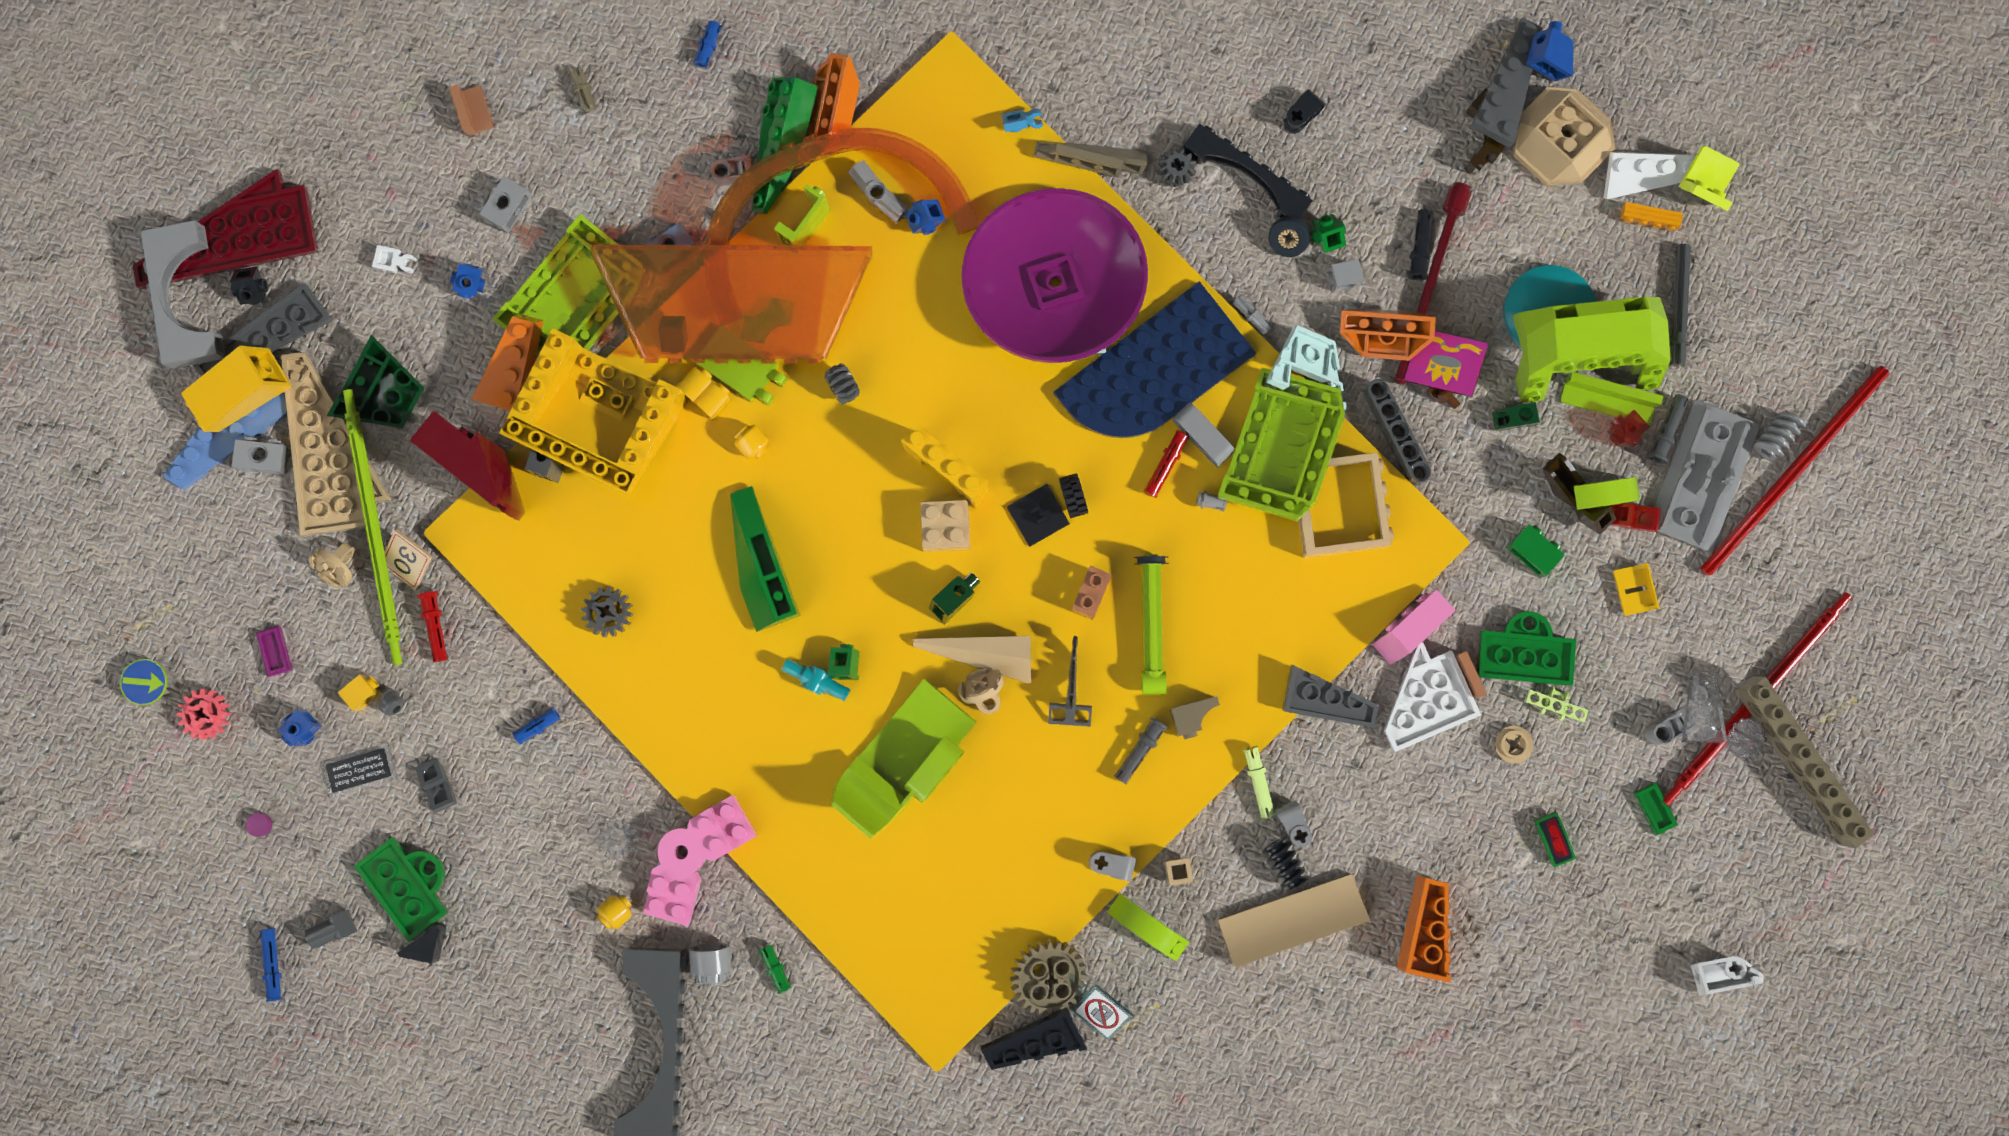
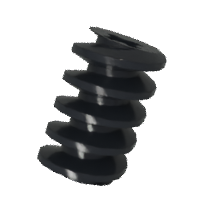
M1285 836L1267 845L1262 853L1271 854L1267 859V862L1275 861L1271 870H1280L1276 879L1284 878L1280 886L1289 887V890L1308 881L1310 877L1308 875L1301 876L1305 872V868L1297 867L1301 860L1299 858L1292 859L1296 851L1288 850L1292 844L1290 841L1283 842L1287 837Z

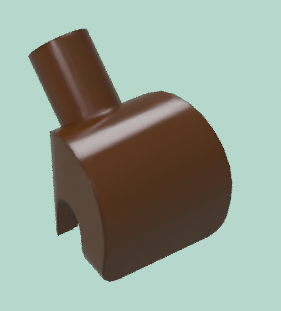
M1430 387L1427 389V395L1437 403L1443 404L1447 402L1453 409L1460 405V402L1453 396L1454 393Z

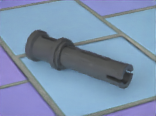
M1675 394L1660 432L1654 435L1653 440L1655 442L1652 449L1646 454V458L1658 464L1667 463V454L1670 447L1675 444L1674 435L1689 402V398L1686 396Z
M1151 716V722L1145 731L1138 735L1140 740L1114 775L1124 784H1127L1150 749H1154L1158 745L1157 741L1163 732L1169 729L1153 716Z

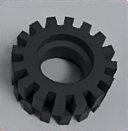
M1075 473L1059 478L1070 519L1088 514L1078 474Z

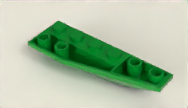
M772 77L767 88L766 104L762 109L763 117L751 212L767 214L787 182L800 154L808 130L818 88L817 85L795 77Z
M753 486L731 493L740 589L755 630L760 632L801 615Z

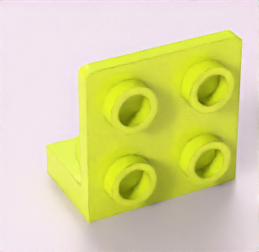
M1702 145L1678 187L1728 211L1733 202L1725 199L1727 194L1724 191L1739 167V163Z

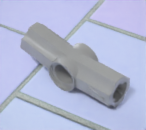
M864 160L852 166L848 173L866 195L869 203L881 210L894 223L901 222L906 216L905 212L909 210V207L886 188L885 184L877 178ZM875 190H881L883 192V194L878 198L871 196L872 192Z

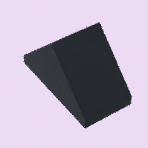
M445 925L436 926L397 952V955L401 958L431 964L438 962L446 932Z

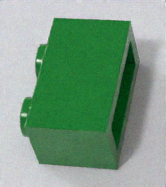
M1528 524L1518 532L1505 548L1540 578H1543L1554 569L1565 554L1561 552L1562 548L1556 542L1549 541L1543 536L1544 532L1539 527Z

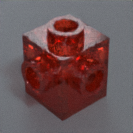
M1632 410L1624 417L1620 414L1610 422L1612 427L1606 432L1610 435L1609 438L1612 443L1623 449L1628 445L1634 447L1643 439L1641 434L1650 426L1635 410Z

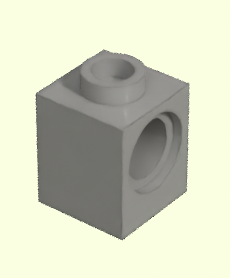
M1359 259L1333 264L1329 268L1328 273H1326L1327 283L1329 286H1332L1333 292L1359 287L1364 282Z

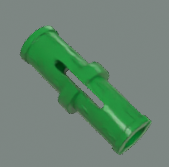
M771 944L759 950L758 952L767 968L766 974L767 976L770 975L777 993L780 994L792 988L784 973L783 963L780 964L773 945Z

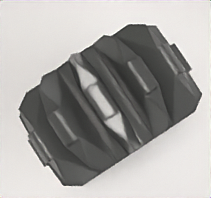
M1172 148L1171 155L1167 152L1163 153L1164 159L1158 162V165L1161 167L1158 169V174L1164 175L1162 182L1170 180V187H1173L1174 183L1177 182L1181 188L1183 187V181L1189 184L1191 177L1196 174V171L1193 169L1196 167V161H1190L1193 156L1191 153L1186 156L1184 155V148L1180 150V153H1177L1176 149ZM1177 165V167L1181 168V170L1177 171V169L1173 168V166Z
M844 364L834 365L825 372L827 384L839 403H849L859 396L860 390Z

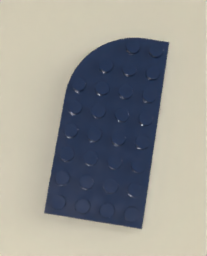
M1199 281L1056 389L1053 394L1072 418L1086 429L1112 438L1138 437L1163 426L1188 403L1196 401L1256 355V352Z

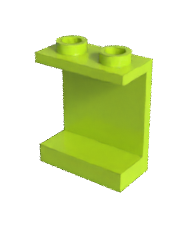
M807 184L804 190L809 202L814 205L795 232L781 222H778L774 228L779 241L797 254L800 253L830 211L825 193L816 186L811 188Z

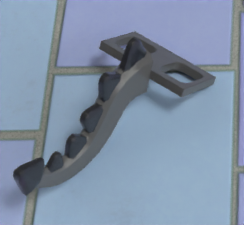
M1073 636L1066 704L1050 703L1048 724L1091 726L1092 706L1076 705L1077 636ZM1052 709H1064L1066 711L1065 718L1053 719L1051 717ZM1075 711H1088L1089 719L1087 721L1075 720Z

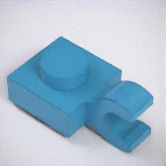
M1038 108L1028 112H1024L1022 109L1001 114L1005 132H1019L1022 129L1028 128L1027 125L1036 129L1043 127L1042 120H1033L1035 117L1041 116V111Z

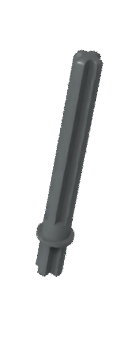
M1678 244L1676 253L1672 341L1670 342V346H1672L1671 365L1675 367L1686 365V346H1689L1687 341L1691 254L1689 244Z

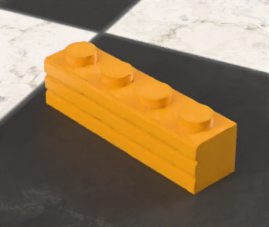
M1626 202L1622 205L1619 220H1624L1625 223H1638L1640 226L1650 225L1656 229L1665 228L1667 231H1675L1681 227L1683 213Z

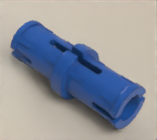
M709 20L703 38L699 40L698 44L700 46L693 62L698 67L707 68L711 54L716 50V41L722 25L718 22Z
M552 707L537 718L532 717L529 719V723L513 731L512 734L515 740L522 744L534 735L542 734L545 728L561 720V717L556 709Z

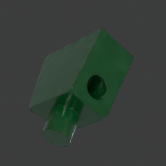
M972 572L964 579L957 576L931 600L929 609L946 624L972 599L975 593L973 589L980 583V580ZM954 592H959L961 596L956 595Z

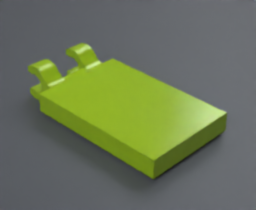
M722 325L695 360L696 365L701 368L703 367L712 376L752 402L757 397L768 406L774 399L769 392L764 390L769 380H773L781 387L787 381L786 376L775 370L778 366L775 361Z

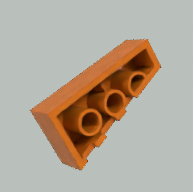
M523 314L512 316L471 400L509 411L512 409L535 363L544 320Z
M1416 875L1396 966L1397 969L1405 973L1451 983V974H1449L1450 952H1448V938H1450V928H1448L1449 883Z

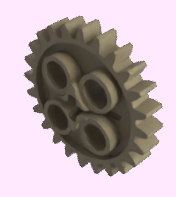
M1046 939L1045 945H1042L1038 940L1037 948L1035 949L1029 944L1030 952L1021 951L1023 959H1015L1018 967L1011 968L1013 974L1016 975L1010 977V981L1014 984L1011 986V989L1016 993L1014 995L1017 1001H1021L1020 1004L1023 1008L1028 1006L1030 1013L1036 1010L1039 1016L1043 1014L1044 1010L1047 1015L1052 1014V1010L1056 1012L1061 1010V1007H1067L1069 1010V1002L1077 1003L1074 999L1075 995H1083L1079 988L1086 987V984L1082 981V979L1087 978V974L1083 971L1086 969V966L1081 962L1083 958L1080 954H1077L1074 947L1070 948L1067 942L1061 946V942L1058 939L1055 940L1053 945L1049 939ZM1060 962H1065L1063 967L1056 969ZM1041 963V967L1034 971L1033 967ZM1064 985L1061 991H1056L1058 986ZM1041 986V990L1038 993H1033L1036 987Z

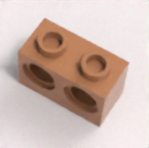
M1090 566L1071 611L1093 620L1112 574Z

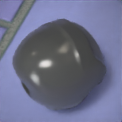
M387 689L379 695L376 704L382 713L390 716L397 714L403 708L404 700L396 690Z

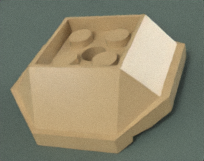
M1547 87L1521 114L1513 146V156L1546 187L1581 184L1615 149L1611 120L1578 89ZM1561 130H1566L1570 137H1565Z

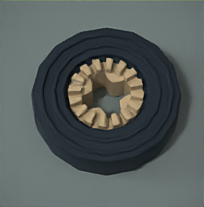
M1281 217L1270 228L1268 241L1275 253L1282 257L1291 258L1300 255L1306 250L1310 241V231L1305 222L1297 217ZM1291 232L1290 234L1293 237L1291 240L1286 239V235Z

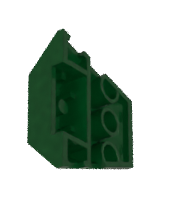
M371 334L360 354L361 356L327 416L345 419L347 411L343 391L352 389L356 411L360 414L361 422L403 429L425 388Z

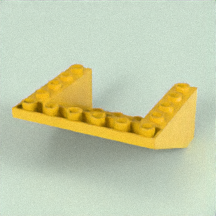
M552 328L499 434L629 496L678 420L688 398L680 388L661 379L657 383L583 348L573 337Z

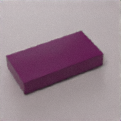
M281 626L256 632L267 677H274L293 671Z

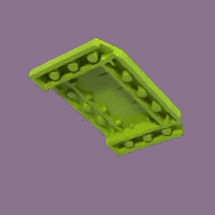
M581 214L567 228V233L512 299L506 302L492 318L504 330H506L512 316L523 314L544 320L537 356L541 352L552 328L573 337L583 348L590 350L639 291L644 265Z
M1262 367L1247 417L1227 475L1225 474L1218 498L1298 521L1317 502L1345 418L1342 393L1340 388L1290 375L1289 387L1283 390L1266 383L1271 370Z

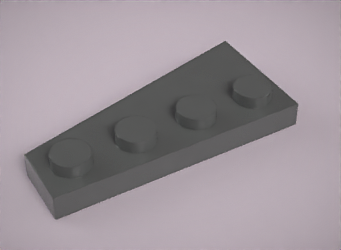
M1294 665L1290 666L1282 711L1375 728L1378 704Z

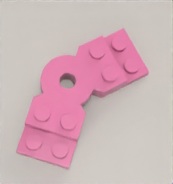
M735 795L728 797L690 819L688 827L676 828L663 836L658 846L660 865L652 869L646 891L648 895L643 914L685 926L690 925L702 881L697 870L703 866L706 859L714 861L757 836ZM680 845H683L687 848V857H683L680 855Z

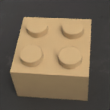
M968 500L921 502L922 548L924 552L970 550Z

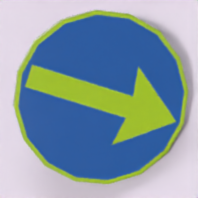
M140 659L130 663L123 671L120 679V689L124 697L137 705H150L158 701L164 695L168 685L167 674L164 668L156 661L149 659Z

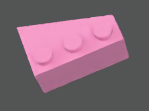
M1437 589L1430 594L1427 592L1423 593L1416 599L1418 604L1415 607L1409 606L1400 614L1402 618L1399 621L1394 620L1385 628L1387 631L1372 643L1390 665L1410 654L1456 611Z

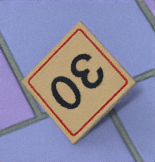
M397 529L394 530L385 550L388 570L415 591L418 590L433 556Z

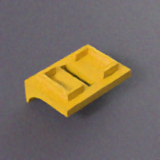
M1648 563L1613 571L1624 616L1659 609ZM1644 585L1646 588L1643 591L1625 593V590Z

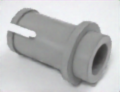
M1205 490L1198 493L1196 505L1200 506V509L1206 507L1221 510L1222 512H1224L1227 501L1219 499L1217 495L1208 494Z

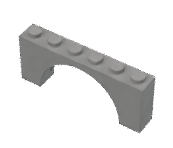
M194 220L141 231L140 247L145 256L143 267L148 275L147 291L152 300L150 311L155 319L156 328H154V335L159 344V350L157 351L159 361L162 365L175 369L224 359L226 354L223 336L213 331L195 332L187 330L174 317L169 304V285L176 269L189 256L208 249L205 226Z

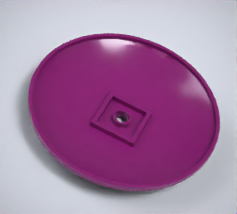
M1063 188L1028 192L996 208L983 220L972 235L962 265V288L965 302L980 330L993 343L1005 351L1027 360L1044 363H1062L1083 359L1100 352L1114 343L1127 331L1137 317L1144 302L1148 283V265L1144 246L1128 219L1111 204L1094 195ZM1057 278L1062 283L1059 287H1051L1049 285L1050 280Z

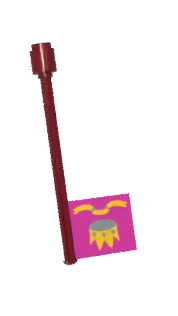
M1454 182L1448 190L1443 205V211L1446 212L1447 216L1416 311L1417 313H1427L1456 219L1459 216H1464L1471 197V187L1467 184ZM1435 331L1434 341L1409 361H1400L1396 377H1393V381L1399 385L1409 382L1473 397L1489 344Z

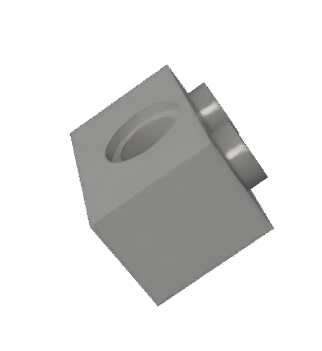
M503 176L501 180L495 183L490 198L482 204L479 215L487 222L509 234L532 198V195L524 187ZM508 200L507 206L500 208L501 202Z
M242 437V440H235L232 468L241 471L285 475L288 448L281 444L280 440L267 439V442L264 443L257 442V438ZM258 450H265V458L260 461L255 460V453Z

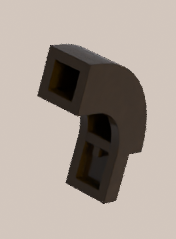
M1486 88L1465 112L1473 119L1487 91ZM1483 134L1482 148L1468 162L1464 170L1471 175L1475 169L1480 171L1488 161L1493 164L1505 146Z

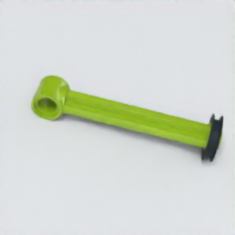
M1147 554L1141 557H1134L1137 558V563L1134 565L1142 566L1144 671L1141 674L1142 695L1166 694L1167 682L1166 671H1163L1161 565L1169 563L1165 562V558H1168V556Z

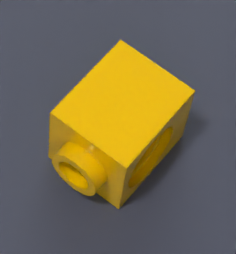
M359 674L342 688L338 694L352 711H361L377 698L381 691L377 688L379 683L372 676Z

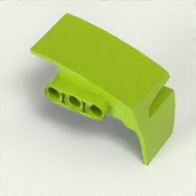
M924 678L888 723L839 778L833 789L831 805L871 839L887 826L914 797L923 803L964 754V751L958 745L977 721Z

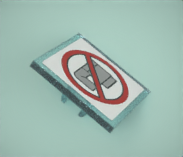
M1097 984L1072 1009L1076 1015L1108 1041L1134 1015Z

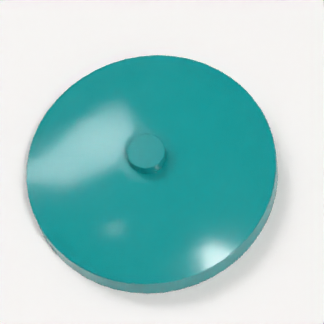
M1557 265L1535 267L1522 274L1509 288L1503 305L1504 323L1512 339L1521 347L1513 315L1552 306L1596 302V298L1589 284L1576 272Z

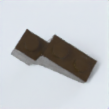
M1558 453L1547 462L1543 471L1554 496L1573 507L1579 522L1600 535L1616 520L1612 506L1607 505L1577 510L1574 486L1586 484L1563 454Z

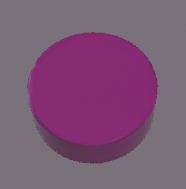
M265 813L252 814L246 821V830L252 836H265L271 831L272 820Z

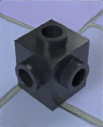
M258 267L234 270L230 280L231 292L234 297H237L239 304L255 305L262 302L268 291V284L266 279L262 278Z

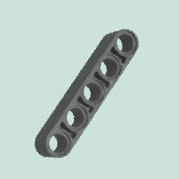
M1382 379L1372 380L1364 390L1365 399L1406 479L1412 485H1420L1429 479L1431 475L1430 466L1386 381ZM1371 387H1379L1381 389V396H1375L1371 392ZM1382 407L1390 408L1392 416L1387 417L1383 415ZM1392 428H1400L1402 437L1394 436ZM1403 448L1411 449L1413 457H1405L1403 455ZM1414 468H1419L1422 470V479H1418L1414 476Z

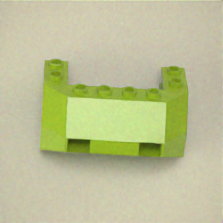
M1645 296L1552 306L1513 315L1523 352L1515 377L1521 403L1543 401L1553 373H1569L1578 370L1590 371L1597 368H1616L1630 365L1631 375H1639L1635 385L1636 389L1654 390L1660 387L1671 361L1668 320L1660 297Z

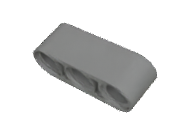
M1188 403L1172 418L1176 426L1189 436L1192 443L1216 467H1219L1234 453L1235 449L1229 441L1192 403Z

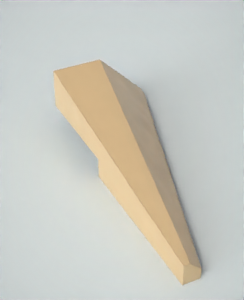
M1030 636L913 639V647L981 669L992 668L993 671L998 669L1003 676L1031 683Z

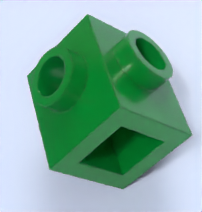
M1334 214L1324 215L1312 221L1313 231L1310 232L1314 244H1318L1324 253L1346 246L1344 223L1339 221Z

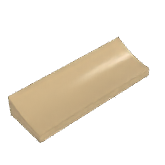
M1352 874L1217 919L1234 967L1371 921Z

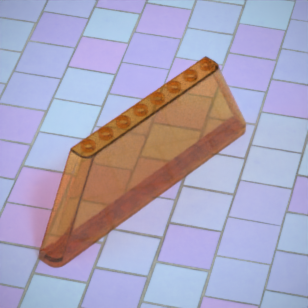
M591 245V256L639 358H644L645 363H659V358H668V363H682V359H691V363H705V359H714V363H728V359H737L738 363H752V359H761L762 364H774L775 359H784V364H798V359H807V364H821V359H827L872 259L873 247Z

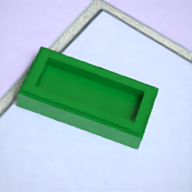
M1656 782L1633 792L1654 835H1659L1678 825L1669 806L1663 802L1664 797Z

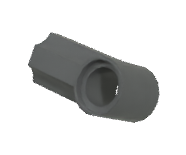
M348 909L327 918V921L305 930L307 944L312 949H315L330 941L339 940L357 932Z

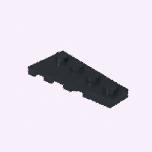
M1067 1007L981 1046V1051L991 1070L1021 1064L1024 1060L1044 1059L1043 1056L1053 1054L1058 1056L1068 1054L1067 1051L1077 1049L1079 1051L1087 1050V1045Z

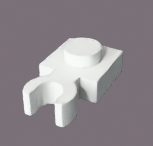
M377 245L372 267L396 274L399 267L406 273H413L414 270L406 267V263L408 261L416 262L417 259L410 254H405L401 257L402 251L399 249Z

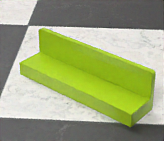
M1571 372L1565 378L1560 402L1649 426L1651 425L1655 408L1662 404L1663 395Z

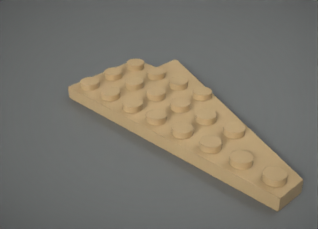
M305 352L281 355L283 372L292 385L291 388L285 391L300 536L365 528L346 420L327 416L334 403V399L309 356ZM368 460L375 502L391 501V497Z

